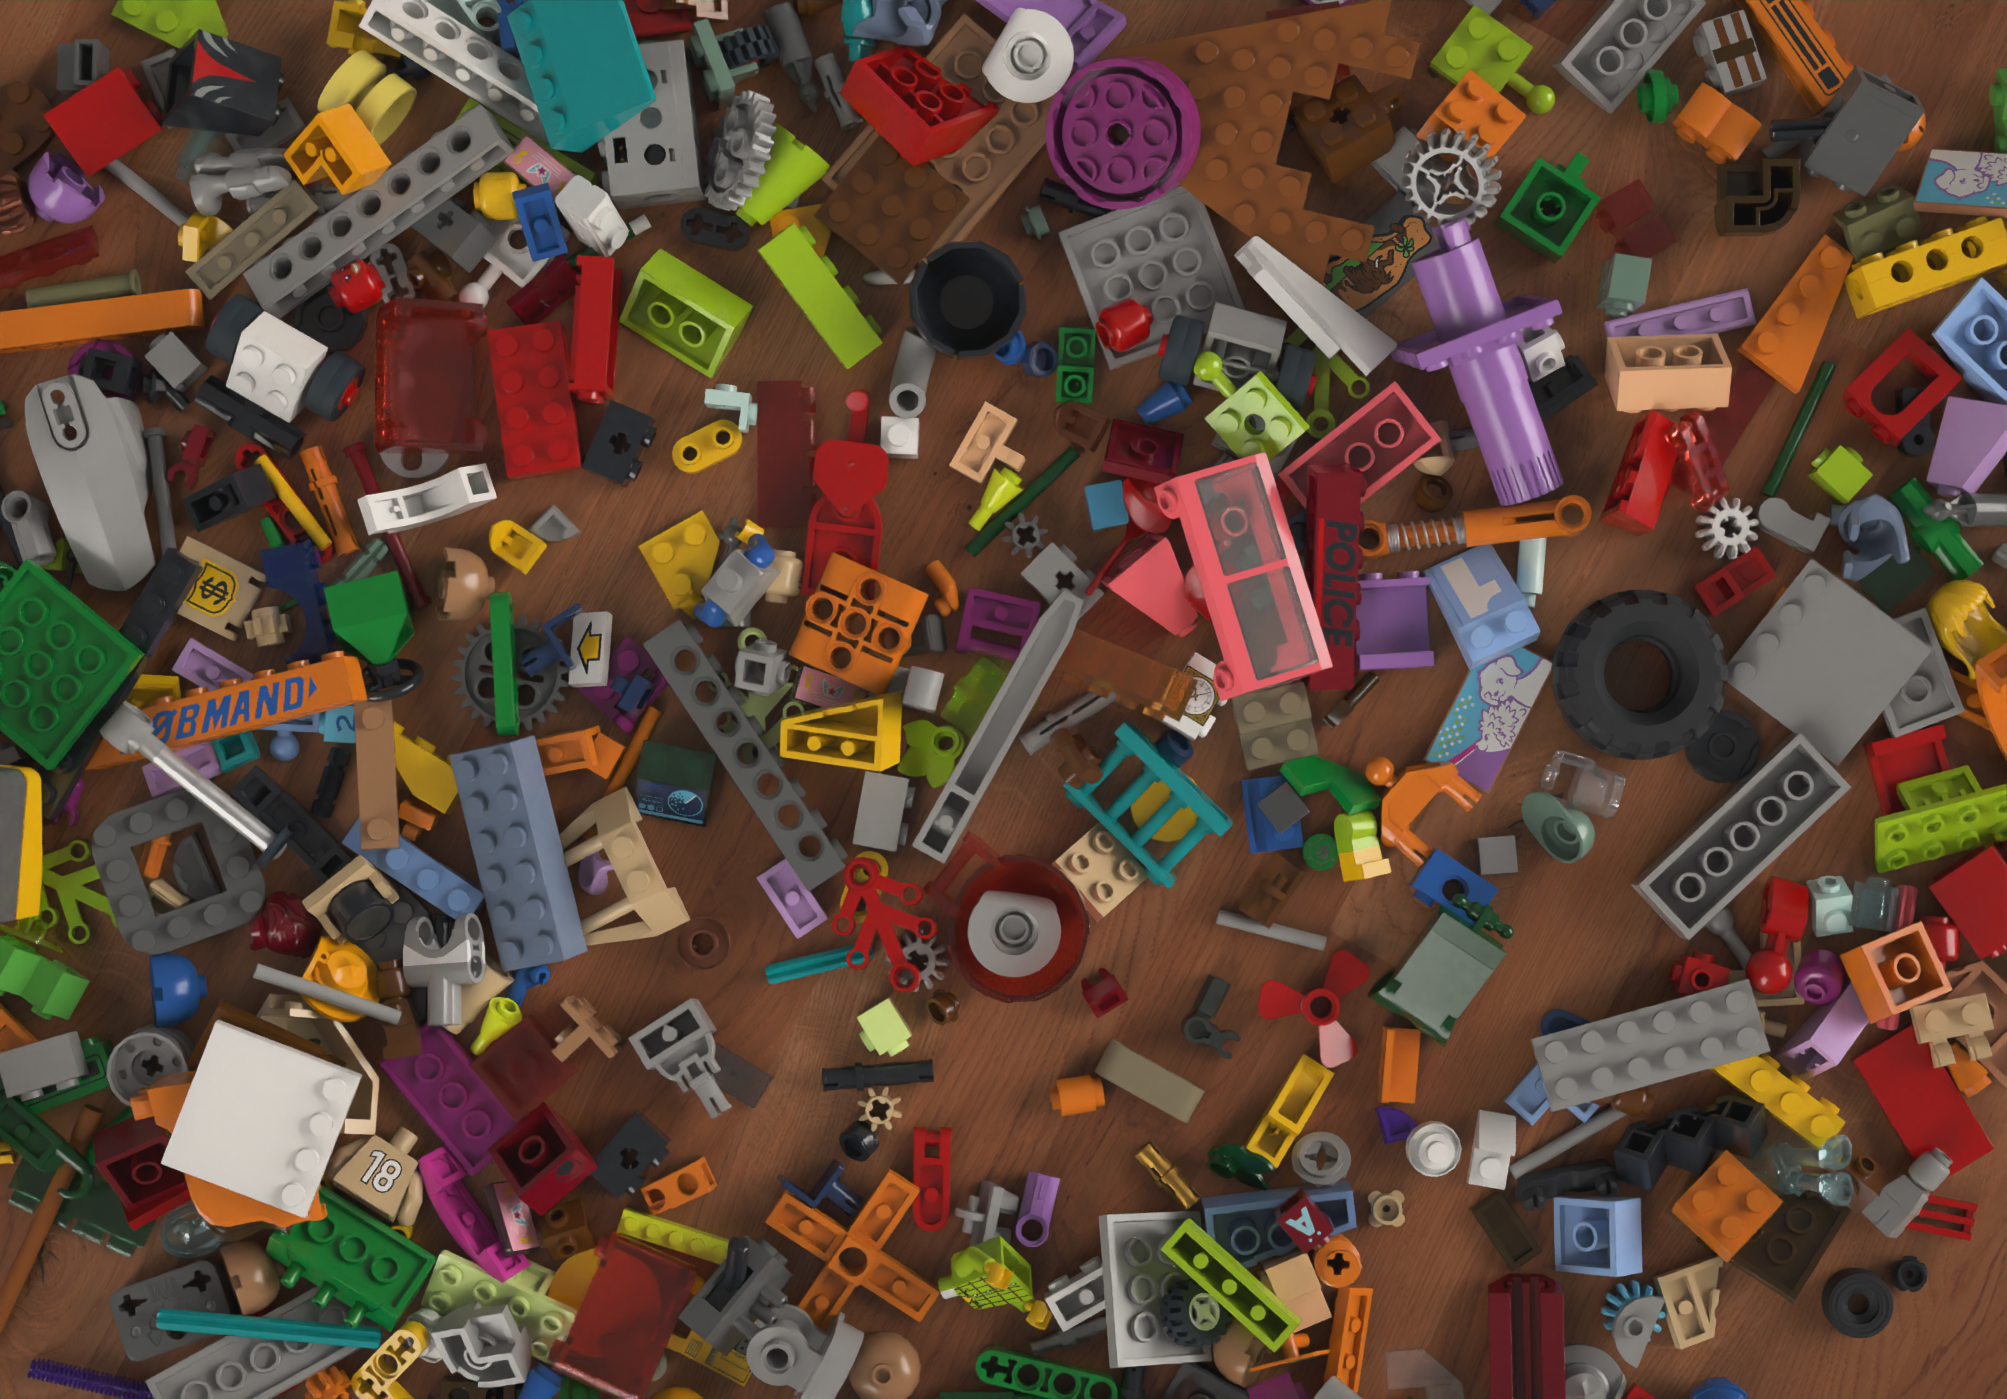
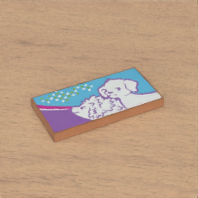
M1930 148L1913 202L1914 211L2007 218V153Z
M1521 647L1473 670L1468 669L1422 761L1426 763L1450 761L1457 766L1459 770L1458 775L1472 787L1489 794L1553 670L1551 669L1552 661L1525 647Z

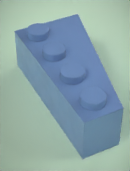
M1348 1180L1337 1181L1334 1186L1328 1184L1322 1185L1319 1188L1314 1184L1269 1189L1266 1191L1260 1190L1203 1197L1201 1201L1205 1232L1247 1269L1257 1265L1259 1261L1275 1255H1284L1292 1252L1291 1249L1298 1247L1276 1221L1273 1211L1300 1188H1303L1331 1221L1334 1229L1330 1234L1331 1236L1357 1227L1353 1190Z

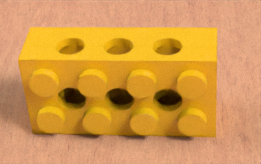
M1983 216L1955 229V234L1952 228H1948L1932 234L1930 238L1921 241L1920 246L1917 240L1896 247V250L1886 254V258L1880 252L1860 260L1861 262L1852 265L1853 272L1846 276L1844 284L1857 319L1994 272L2007 265V232L2002 218L1988 221V218Z

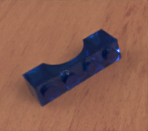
M310 538L265 547L260 551L268 587L282 590L294 597L303 608L307 621L304 641L297 651L285 659L286 665L302 660H309L310 665L322 662L321 655L336 652L333 640H337L333 631L331 620L328 619L325 606L327 602L324 588L327 585L325 582L320 583L317 568H321L319 550L317 546L312 547Z

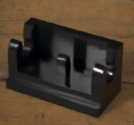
M1572 354L1564 359L1565 366L1534 383L1532 381L1529 382L1542 422L1598 385L1596 379L1593 378L1577 355L1574 357Z

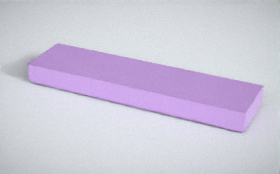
M1746 288L1627 316L1626 318L1605 321L1603 325L1606 337L1719 334L1753 326L1756 324L1749 291Z

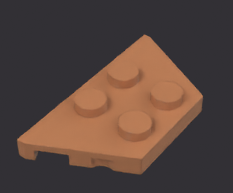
M1977 960L1944 971L1953 990L1919 1005L1986 993L1994 1030L1984 1032V1036L1989 1042L1992 1056L1977 1061L1989 1071V1074L2004 1089H2007V984L1983 960ZM1955 1037L1954 1039L1968 1052L1966 1037Z

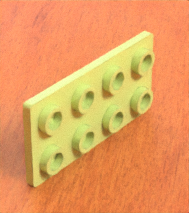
M447 1250L441 1251L421 1302L423 1307L429 1308L443 1316L464 1304L479 1301L482 1308L507 1304L516 1325L526 1326L530 1339L531 1356L550 1365L557 1363L577 1315L576 1309L546 1296L556 1273L555 1271L528 1260L531 1264L528 1268L501 1283L477 1264Z

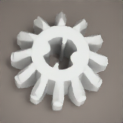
M1724 497L1717 499L1716 507L1710 503L1706 504L1703 509L1707 516H1698L1696 518V522L1699 525L1705 526V529L1695 532L1696 538L1706 536L1708 539L1701 546L1703 551H1707L1715 546L1714 558H1722L1726 551L1730 560L1737 558L1738 550L1742 553H1748L1751 548L1746 540L1755 541L1758 539V534L1749 530V528L1759 525L1758 519L1748 521L1746 517L1752 512V507L1747 506L1739 511L1740 499H1732L1728 506L1727 500ZM1730 521L1729 528L1733 529L1734 533L1724 536L1725 529L1721 528L1720 524Z

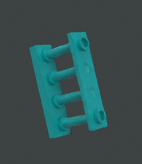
M1127 719L1114 732L1119 738L1116 741L1118 745L1099 763V767L1103 772L1102 778L1093 785L1086 782L1080 789H1076L1065 782L1063 786L1068 790L1065 795L1079 809L1084 806L1147 867L1144 872L1151 881L1158 886L1164 884L1170 889L1177 880L1171 869L1207 833L1212 835L1216 832L1221 837L1232 826L1234 821L1180 768L1166 759L1158 747L1136 725ZM1136 754L1145 763L1143 766L1144 772L1106 809L1091 793L1128 755L1132 757ZM1162 780L1172 789L1169 793L1171 797L1132 834L1118 818L1154 781L1159 783ZM1189 806L1198 815L1196 818L1197 823L1161 860H1158L1144 844L1181 807L1185 809Z

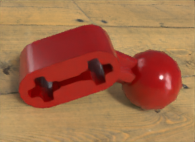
M1772 875L1767 880L1762 894L1760 931L1768 934L1764 949L1758 950L1750 956L1745 971L1750 986L1758 993L1770 996L1781 993L1792 980L1793 968L1790 960L1786 957V952L1790 941L1798 943L1802 938L1808 918L1809 895L1807 886Z

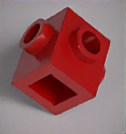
M1693 950L1692 957L1680 955L1679 961L1675 960L1672 963L1668 976V981L1672 982L1670 990L1681 993L1679 997L1681 998L1727 984L1731 969L1713 964L1714 956ZM1698 974L1699 980L1695 983V976Z

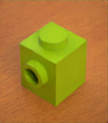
M1839 445L1831 450L1827 447L1821 450L1811 461L1814 468L1807 476L1836 503L1841 505L1849 502L1873 474L1861 464L1863 459L1854 449L1848 446L1844 448Z

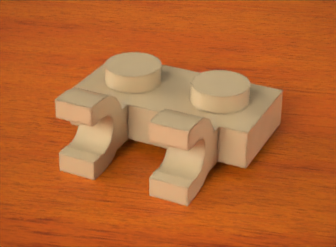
M1986 993L1914 1006L1909 1009L1917 1043H1929L1934 1068L1956 1063L1952 1048L1947 1041L1949 1038L1966 1037L1970 1061L1992 1056L1989 1042L1984 1036V1032L1994 1030Z

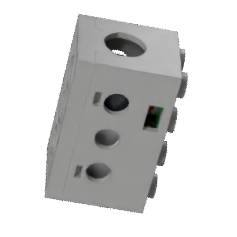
M684 40L638 44L657 100L598 141L600 157L604 158V163L608 167V171H602L603 189L607 192L610 199L615 202L619 210L706 200L704 196L705 187L702 186L704 177L702 174L703 168L691 61ZM626 140V148L620 147L619 141L624 142Z

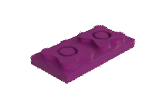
M427 1021L420 1027L424 1054L388 1060L383 1058L377 1065L473 1177L493 1160L488 1149L523 1118L450 1031L443 1026H428Z

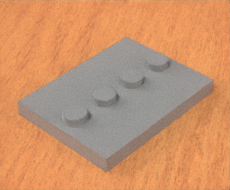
M1200 1211L1099 1216L1110 1368L1212 1361L1211 1345L1184 1347V1345L1175 1343V1338H1169L1166 1334L1169 1328L1163 1327L1161 1323L1165 1319V1315L1160 1314V1308L1165 1307V1303L1161 1302L1163 1296L1170 1295L1167 1289L1170 1286L1176 1285L1175 1282L1192 1279L1160 1249L1188 1218L1192 1219L1202 1229Z

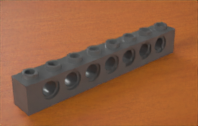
M679 619L643 643V645L809 892L845 868L846 864L843 859L848 857L837 838L830 841L822 830L828 825L817 808L814 807L809 810L802 800L807 793L797 778L794 776L789 780L781 769L786 764L783 757H780V753L775 746L767 748L760 737L766 732L754 715L747 718L740 705L745 703L744 699L736 687H734V684L729 687L725 685L719 676L724 672V669L713 653L708 656L705 655L699 646L704 640L694 624L691 622L686 626ZM684 651H692L696 656V665L688 672L681 671L677 666V657ZM706 681L713 682L717 688L715 699L708 703L702 702L697 695L698 687ZM732 712L737 717L738 725L732 733L725 734L718 727V719L723 713ZM745 743H753L759 752L757 760L749 765L742 763L738 757L739 748ZM768 773L775 775L779 780V788L773 795H765L759 789L760 778ZM787 804L796 806L800 812V819L793 826L784 825L779 818L781 808ZM807 835L815 836L821 844L819 853L814 857L805 856L800 850V842Z

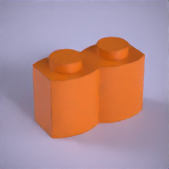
M1703 82L1672 123L1677 127L1676 133L1683 140L1692 144L1695 141L1702 144L1707 149L1706 155L1718 164H1725V162L1727 164H1734L1762 126L1748 112L1732 104L1724 95Z

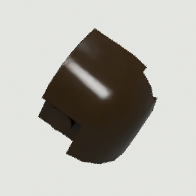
M1762 159L1758 164H1720L1717 167V204L1714 206L1715 225L1718 235L1763 236L1773 234L1785 226L1799 206L1801 196L1800 159Z

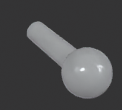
M1724 907L1705 927L1712 934L1722 937L1742 968L1746 970V964L1752 954L1733 928L1734 917L1732 912Z

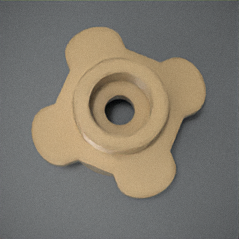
M1377 1190L1372 1191L1368 1195V1202L1371 1204V1214L1368 1217L1369 1223L1373 1227H1380L1382 1224L1395 1227L1401 1226L1405 1221L1401 1205L1405 1199L1404 1195L1399 1190H1393L1391 1193H1380ZM1385 1205L1390 1207L1388 1212L1383 1211Z

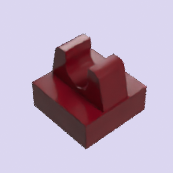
M1105 968L1098 970L1102 981L1096 985H1090L1086 978L1081 980L1082 994L1097 1019L1129 1000L1114 974L1111 975Z

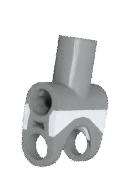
M462 913L457 916L451 937L442 948L437 942V937L434 934L429 918L425 916L414 917L407 924L403 947V974L408 986L412 988L427 987L428 1026L461 1025V984L480 983L484 977L485 945L483 930L479 918L473 913Z

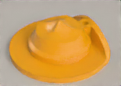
M321 936L302 978L376 1003L380 1000L376 982L378 969L372 959L360 947L350 941H346L341 945L337 939L334 940L330 936ZM300 994L312 1009L331 1020L353 1022L367 1016Z

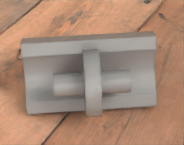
M982 1180L979 1197L969 1195L967 1208L956 1207L954 1213L955 1216L964 1218L962 1232L971 1234L968 1246L977 1245L997 1236H1001L1010 1244L1011 1229L997 1226L999 1212L1014 1215L1017 1210L1019 1196L1004 1190L1003 1187L993 1182Z

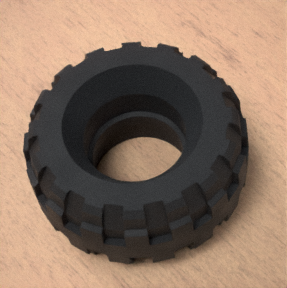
M1650 589L1627 590L1613 593L1595 601L1583 609L1568 624L1554 652L1551 667L1553 669L1552 690L1554 699L1557 701L1563 715L1562 718L1583 742L1595 750L1612 757L1627 760H1651L1685 749V747L1699 739L1710 728L1711 722L1720 712L1725 699L1723 696L1726 682H1728V665L1725 664L1722 650L1724 647L1718 633L1715 634L1707 622L1708 619L1697 608H1693L1682 601V598L1669 593ZM1628 641H1644L1654 645L1663 654L1669 667L1670 681L1666 695L1655 706L1645 710H1631L1616 703L1610 696L1604 681V667L1608 656L1616 647Z

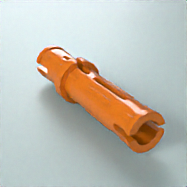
M322 445L301 451L299 454L311 482L308 485L310 492H314L337 556H345L358 551L360 547L353 534L351 524L336 487L338 480L336 475L332 476Z

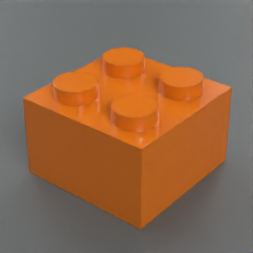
M1470 69L1416 134V137L1427 141V136L1430 132L1435 131L1441 136V132L1445 128H1449L1452 136L1455 137L1459 129H1464L1466 140L1469 141L1473 134H1478L1479 138L1476 145L1479 148L1486 143L1490 145V149L1485 154L1487 157L1495 156L1527 115ZM1452 153L1438 154L1447 162L1454 161L1458 156ZM1468 162L1467 171L1470 176L1476 179L1477 174L1473 166Z
M1921 921L1839 955L1870 1024L1896 1015L1953 990Z
M1725 1150L1681 1196L1671 1212L1728 1263L1778 1210L1783 1201L1732 1154Z

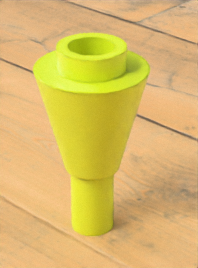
M1004 467L1002 471L994 468L982 497L981 505L968 523L980 531L993 513L999 511L1024 490L1019 485L1022 478L1007 467Z
M495 997L490 1000L480 1034L470 1046L473 1054L477 1056L483 1055L493 1041L500 1038L522 1021L521 1011L513 1000L503 997Z

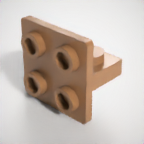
M572 995L559 1003L575 1021V1023L570 1024L554 1039L559 1045L551 1052L561 1062L572 1057L590 1039L594 1041L608 1058L614 1057L623 1049L619 1044L622 1040L620 1035L608 1023L603 1026L593 1016L597 1011L583 996L576 998Z

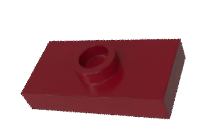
M561 254L508 299L506 303L525 325L539 323L575 293V285L580 286L576 281V274L578 273Z

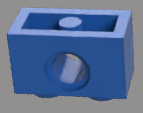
M1433 848L1430 856L1425 858V862L1419 867L1408 884L1415 889L1412 896L1429 907H1432L1434 902L1438 905L1442 904L1469 923L1472 920L1467 917L1466 911L1455 907L1452 900L1449 901L1443 896L1442 887L1444 883L1450 879L1457 881L1460 886V893L1464 894L1466 899L1471 902L1478 901L1482 905L1490 904L1499 890L1437 848Z

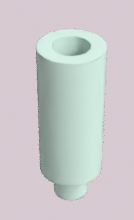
M1547 538L1523 540L1519 543L1516 585L1529 608H1535L1536 595H1542Z

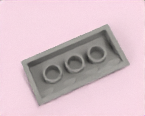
M1606 0L1551 66L1582 94L1610 114L1643 78L1646 70H1649L1687 27L1705 6L1706 2L1704 0Z

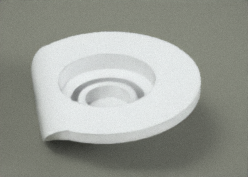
M1017 8L1014 10L983 63L982 71L994 89L1004 97L1022 103L1039 102L1057 93L1068 80L1074 62L1073 44L1065 27L1050 14L1035 9Z

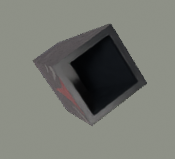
M198 29L170 59L162 124L171 127L260 137L270 126L276 124L280 115V105H277V96L284 81V74L280 72L282 57Z

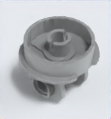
M786 1304L783 1308L779 1309L776 1306L769 1307L778 1316L776 1324L766 1326L757 1319L755 1325L760 1329L752 1336L747 1348V1362L753 1374L761 1381L770 1385L791 1386L795 1389V1399H835L856 1359L864 1338V1332L843 1321L845 1314L842 1312L835 1316L827 1330L824 1331L816 1327L811 1317L797 1306Z

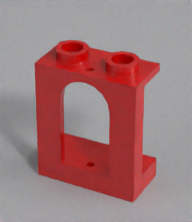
M1908 328L1845 389L1842 399L1845 401L1843 405L1853 417L1857 419L1862 417L1872 426L1870 429L1872 434L1883 444L1889 442L1896 448L1909 431L1945 397L1948 398L1959 387L1963 377ZM1905 358L1931 384L1903 411L1894 415L1882 414L1872 405V390Z

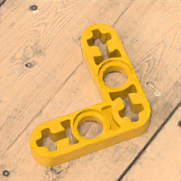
M416 1321L404 1323L353 1375L351 1386L354 1393L360 1399H414L396 1379L428 1348L430 1335L425 1326ZM410 1336L415 1342L406 1350L402 1344ZM384 1354L394 1357L398 1367L394 1369L388 1366L384 1361ZM368 1378L374 1382L373 1385L367 1382ZM384 1391L387 1395L382 1398L380 1394Z

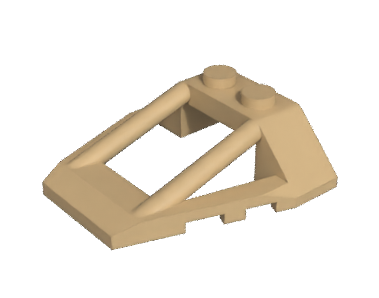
M627 787L592 803L559 835L564 851L592 826L597 824L598 835L564 852L566 865L569 867L604 848L627 896L580 921L586 946L655 937L691 920L676 888L671 887L667 889L636 824L643 819ZM633 910L643 919L641 922L592 932Z

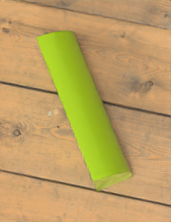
M1188 1218L1160 1249L1274 1353L1303 1321L1192 1219Z

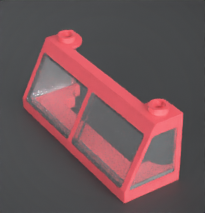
M1266 452L1175 477L1154 487L1158 506L1162 512L1171 519L1180 517L1224 660L1216 665L1213 675V682L1217 688L1220 701L1283 685L1333 667Z

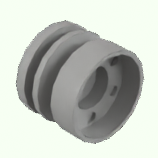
M155 1023L139 1027L114 1047L108 1059L107 1078L111 1090L121 1102L131 1106L130 1098L138 1095L140 1088L150 1086L160 1076L196 1071L195 1068L186 1065L188 1057L194 1048L193 1042L182 1030L174 1026L156 1028ZM155 1055L159 1057L158 1063L164 1065L157 1071L153 1069L154 1063L149 1061Z

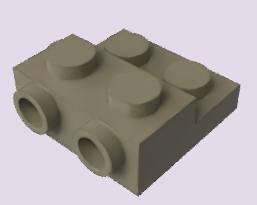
M1295 681L1275 686L1273 689L1257 691L1230 699L1247 771L1319 754L1304 682L1295 683Z

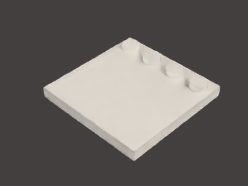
M217 1020L160 1164L306 1218L362 1074Z

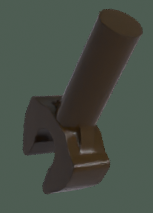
M1369 671L1322 720L1331 729L1338 726L1354 710V707L1380 682L1378 676Z

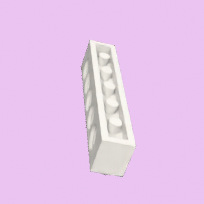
M372 0L359 24L360 28L549 145L522 61L425 0Z

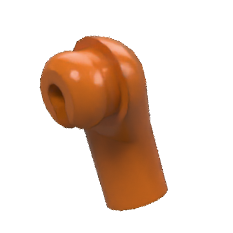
M939 560L933 561L926 567L925 573L942 594V597L934 601V606L942 617H947L952 611L956 613L960 606L955 580Z

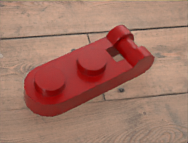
M914 1127L913 1184L920 1188V1192L913 1201V1218L916 1225L927 1232H935L942 1229L948 1222L950 1215L951 1127H940V1131H925V1127ZM925 1145L939 1146V1156H925Z

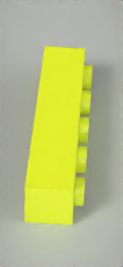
M629 1207L623 1210L617 1232L720 1265L727 1258L729 1239L652 1216Z

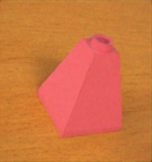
M1148 532L1118 557L1101 581L1105 587L1175 636L1178 634L1180 637H1184L1197 626L1195 619L1198 618V614L1185 596L1184 578L1171 544L1166 537L1160 534Z

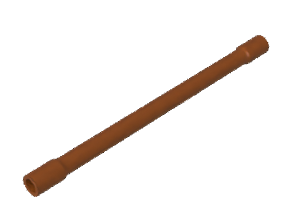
M91 1104L84 1105L69 1141V1144L83 1156L87 1147L92 1143L93 1134L97 1132L105 1115L104 1110ZM67 1162L62 1167L56 1169L0 1290V1335L64 1199L57 1193V1190L59 1188L68 1190L76 1173V1170Z

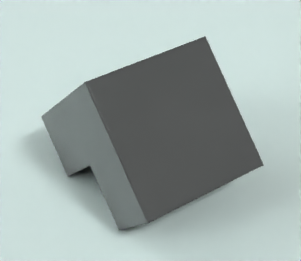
M74 39V44H58L56 89L62 94H75L109 72L110 50L98 39Z

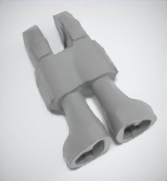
M276 146L240 149L237 152H233L230 157H222L215 152L199 155L194 162V167L198 174L191 176L190 179L192 199L199 213L203 216L216 215L222 208V194L230 192L233 198L245 200L261 196L266 192L289 187L292 181L290 171L293 169L283 156L287 149L277 148Z

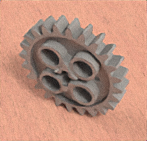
M748 90V92L742 91L740 97L734 96L733 104L726 105V115L719 116V127L713 129L715 137L713 141L708 142L709 151L704 158L705 161H708V165L702 172L707 177L702 186L707 188L704 196L709 198L708 203L713 204L715 207L730 211V209L736 211L738 206L743 207L745 198L750 199L752 197V187H759V175H765L764 163L770 160L769 151L774 145L771 136L776 131V127L772 126L776 114L772 113L774 105L769 103L770 98Z

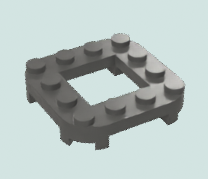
M181 789L116 812L107 817L93 833V859L119 931L125 941L137 951L154 955L171 953V951L247 925L261 911L267 893L266 882L259 864L255 863L257 859L251 842L186 789ZM203 823L227 891L156 916L132 851L133 847Z

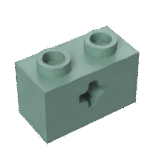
M1615 253L1602 265L1595 308L1604 309V314L1610 317L1626 318L1627 314H1632L1641 307L1646 300L1652 259Z

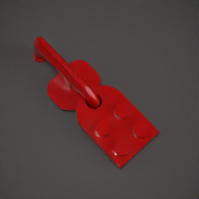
M865 389L853 390L846 398V404L852 410L848 441L827 440L818 447L815 454L813 479L825 495L815 503L809 516L800 594H815L832 552L878 572L883 518L873 498L883 491L887 485L889 458L882 447L865 443L870 407V394ZM857 511V513L853 517H845L850 516ZM877 580L872 581L866 587V596L869 600L875 599ZM827 586L824 590L842 599L847 600L848 598L847 595Z

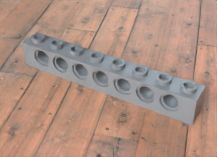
M482 105L467 110L461 115L459 120L445 130L436 132L420 148L405 154L399 163L384 172L373 185L362 188L357 193L345 197L341 204L329 213L317 217L312 222V225L298 235L286 239L283 245L270 255L258 259L253 267L244 272L243 275L260 306L280 319L331 283V274L334 270L355 259H365L515 152V149L496 117ZM470 142L469 146L463 151L464 146ZM440 163L438 169L433 172L436 165ZM410 185L409 189L404 193L405 188ZM380 206V209L378 210V212L374 214V212H375V210L377 209V207ZM349 227H351L349 232L345 235L346 230ZM292 269L290 274L286 277L288 271Z

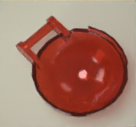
M968 831L962 838L964 844L933 882L928 881L923 887L924 892L951 915L948 921L950 946L946 947L959 974L971 987L986 997L1004 1003L1035 1002L1058 991L1075 975L1085 958L1090 942V918L1086 902L1078 886L1070 877L1050 862L1024 854L1000 856L976 834ZM976 853L987 863L977 869L965 881L954 900L945 890ZM1007 891L1047 898L1054 902L1061 924V938L1055 955L1042 969L1023 977H1005L991 972L977 960L969 944L968 922L973 908L985 892Z

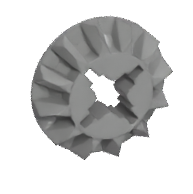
M1313 1132L1303 1136L1295 1144L1292 1151L1291 1160L1294 1173L1301 1177L1303 1183H1312L1317 1188L1328 1184L1334 1186L1338 1180L1346 1177L1347 1171L1351 1166V1154L1347 1144L1340 1137L1329 1132ZM1321 1149H1324L1326 1161L1329 1162L1324 1164L1322 1170H1318L1317 1163L1313 1160H1316L1318 1154L1321 1153Z

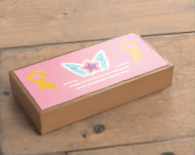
M526 133L514 147L515 152L502 162L531 187L548 183L555 207L559 209L555 203V197L577 175Z

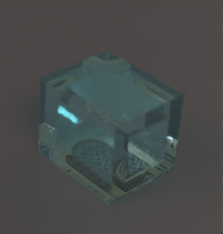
M1867 876L1866 883L1855 881L1849 926L1893 932L1899 888L1889 886L1890 879Z

